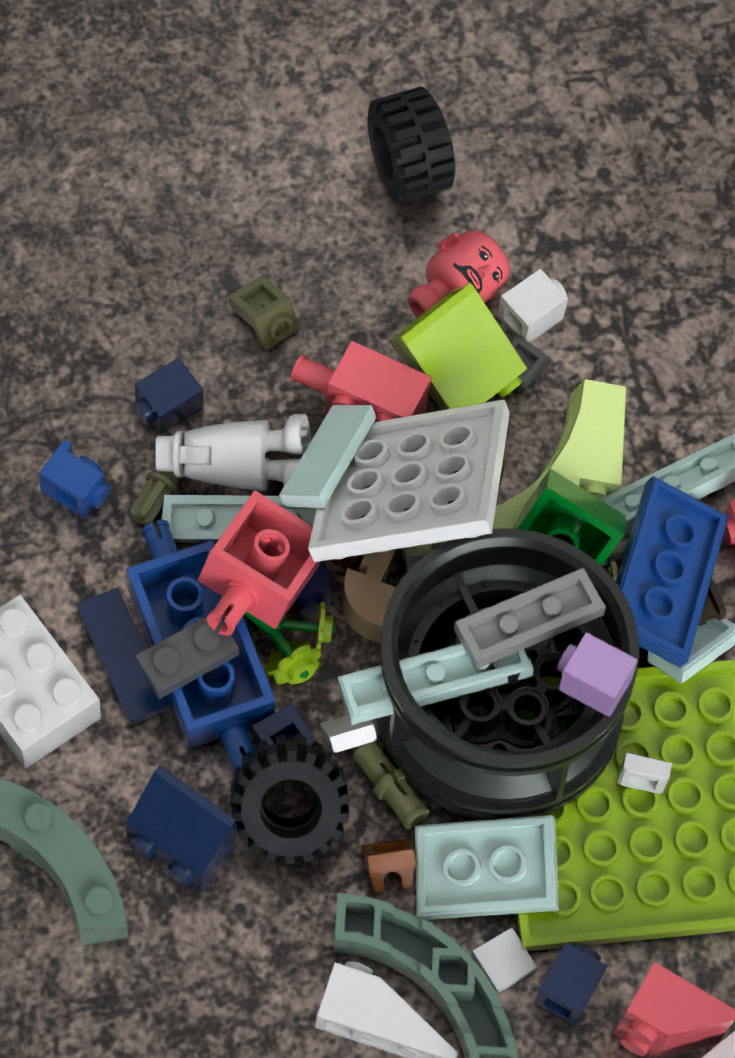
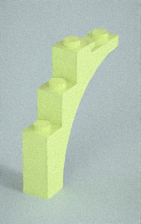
M585 379L570 393L565 426L553 456L538 479L529 488L503 504L496 506L493 529L513 528L526 502L550 468L600 500H604L607 495L613 493L622 485L625 386ZM447 541L402 549L408 555L423 557Z

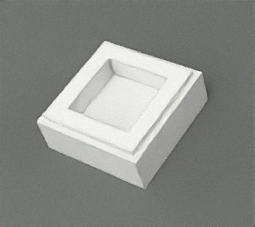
M346 715L319 723L324 741L335 753L367 744L377 739L375 727L371 720L351 725L349 717Z
M626 753L620 767L617 783H620L619 785L657 794L663 793L670 777L672 763Z
M513 928L476 948L471 954L474 961L488 977L497 994L534 973L537 969L528 951L522 949L521 941Z

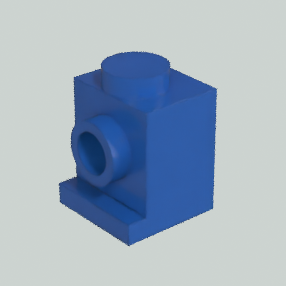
M65 439L39 472L41 492L83 518L88 515L93 507L100 508L107 500L112 489L111 485L104 482V473L100 466L86 456L78 458L73 455L72 443Z

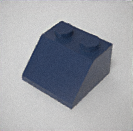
M161 765L153 773L126 822V836L130 839L128 845L144 859L150 860L154 857L167 866L165 869L166 873L183 887H188L191 884L201 891L235 848L236 819Z

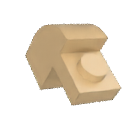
M397 549L365 554L359 572L348 568L344 580L342 607L348 623L358 634L380 645L384 616L388 603L396 587L387 584L386 581L395 563Z

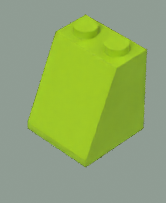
M471 283L456 287L388 341L407 366L432 377L429 394L441 410L485 403L496 393L503 398L522 383L518 376L527 370L520 356Z

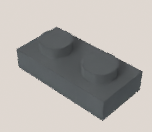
M206 616L135 655L136 664L158 699L165 697L239 655V647L232 636L218 634L224 625L222 620L214 631L208 625Z

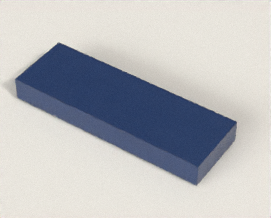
M118 587L77 603L76 611L129 727L172 710V704L168 696L166 695L158 699L135 662V655L146 650Z

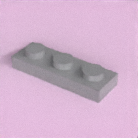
M582 568L455 622L454 631L476 670L603 616L605 605L585 569Z

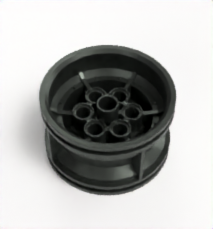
M492 529V534L480 535L475 538L449 540L424 555L411 567L394 590L384 616L381 634L380 664L382 678L393 705V714L377 718L383 744L396 768L403 772L405 779L418 792L432 802L457 814L479 820L543 816L564 807L581 796L603 773L614 753L624 720V711L631 697L638 671L639 637L631 607L624 593L609 573L582 550L553 536L530 530ZM579 569H585L605 605L604 615L540 642V644L525 648L528 661L530 658L533 666L532 677L518 680L520 673L508 676V683L421 707L417 704L404 680L399 660L423 654L429 643L441 630L448 647L461 644L454 631L456 621ZM587 632L638 660L633 678L610 717L560 691V683L552 685L541 679V676L545 674H552L560 679L562 678L563 672L557 670V666L563 656L562 651L568 639L574 646L578 647ZM492 663L489 664L490 670L496 669ZM473 706H482L490 714L484 717H477L471 714L468 709ZM522 709L534 712L537 718L529 721L523 720L515 712ZM431 710L442 711L446 714L442 723ZM576 720L566 732L561 735L559 734L557 721ZM496 748H502L504 751L494 750V749H496Z

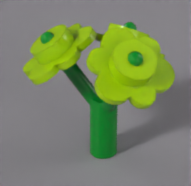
M320 602L317 623L282 619L278 627L274 629L247 611L244 614L272 638L278 651L271 653L267 657L268 663L265 665L264 671L269 676L274 675V680L279 685L287 682L291 685L299 684L311 678L320 665L318 659L321 656L322 642L330 643L331 635L336 631L335 626H333V616L325 615V602ZM279 629L316 633L315 648L311 649L308 641L299 643L296 640L287 642Z

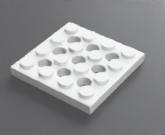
M505 399L374 422L326 506L316 509L308 546L313 561L343 559L349 556L387 552L393 549L431 545L436 542L475 538L480 535L492 534L510 415Z

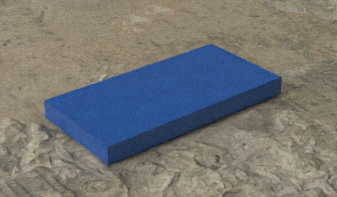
M653 476L645 483L616 583L631 607L637 626L639 646L678 667H682L689 660L729 516Z

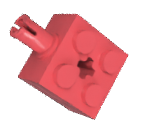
M351 341L336 370L301 354L290 376L291 381H296L325 394L324 399L327 400L325 417L332 405H372L376 415L374 422L425 414L432 380L431 376L354 341Z
M255 490L210 551L197 580L223 596L213 611L208 614L207 623L215 631L221 620L225 618V624L218 633L225 636L231 635L234 632L236 625L246 611L276 629L321 562H314L308 550L313 526Z

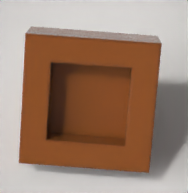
M407 838L361 845L363 864L366 867L375 893L385 892L384 877L390 872L399 874L402 888L412 887L413 870L416 867L414 848Z

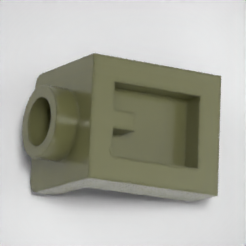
M264 275L227 296L232 310L255 329L259 344L265 350L271 349L296 333L300 328L290 297Z

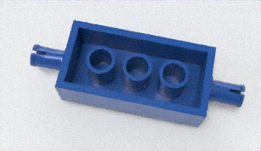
M166 520L157 521L159 528L157 533L153 522L141 530L153 560L126 568L127 590L149 648L208 616L223 597L197 581L210 551L215 546L213 540L178 551L170 531V525ZM243 617L231 634L239 647V655L167 695L172 704V709L187 749L218 739L222 740L232 766L233 774L236 767H242V756L248 751L252 754L256 753L247 729L252 728L254 724L275 713L276 705L275 698Z

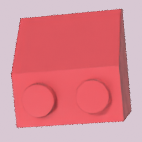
M654 962L613 1034L622 1038L620 1043L630 1052L639 1056H645L647 1053L653 1058H658L719 1043L735 1021V1009Z

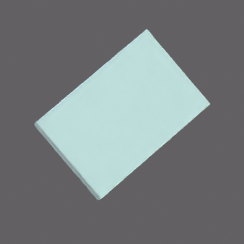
M553 815L415 826L417 917L419 919L433 920L559 911L556 823Z

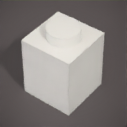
M540 268L501 296L497 317L513 335L518 334L530 343L564 318L568 298L563 286L556 279H550Z

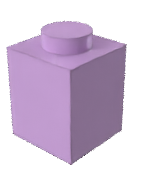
M586 632L578 647L570 644L559 661L557 670L563 672L559 690L610 717L633 678L638 660Z

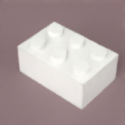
M20 594L0 607V736L24 769H27L100 720L101 710L100 699Z

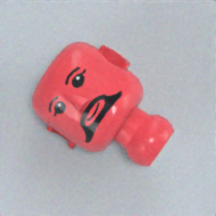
M468 230L461 235L457 232L453 233L438 243L439 251L429 259L426 267L428 284L417 286L410 292L408 305L415 317L418 318L456 287L471 283L485 303L490 299H494L496 297L495 293L507 283L510 275L509 261L499 244L486 233L477 230Z

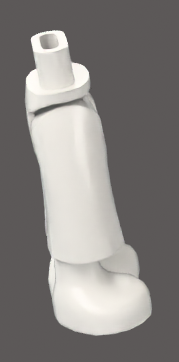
M293 414L287 419L284 428L270 431L268 420H255L210 425L189 431L178 430L174 436H157L156 470L174 472L176 477L185 476L202 482L240 489L267 491L269 480L282 482L285 486L301 458L270 460V458H265V453L282 451L292 454H304L311 442L307 415Z

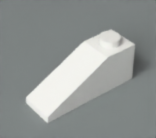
M351 961L346 962L345 966L334 963L317 1014L315 1028L405 1058L457 1057L458 1052L381 977L372 975L373 970L371 968Z

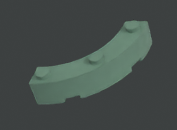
M0 778V840L8 843L9 847L29 858L51 876L60 888L72 912L78 928L81 945L128 938L127 919L114 876L89 836L71 817L52 802L32 790Z
M337 892L334 952L372 959L391 967L417 984L434 1000L445 1014L455 1031L464 1058H519L517 1043L512 1034L499 995L474 959L453 938L426 919L422 918L421 920L406 911L394 907V904L363 895Z

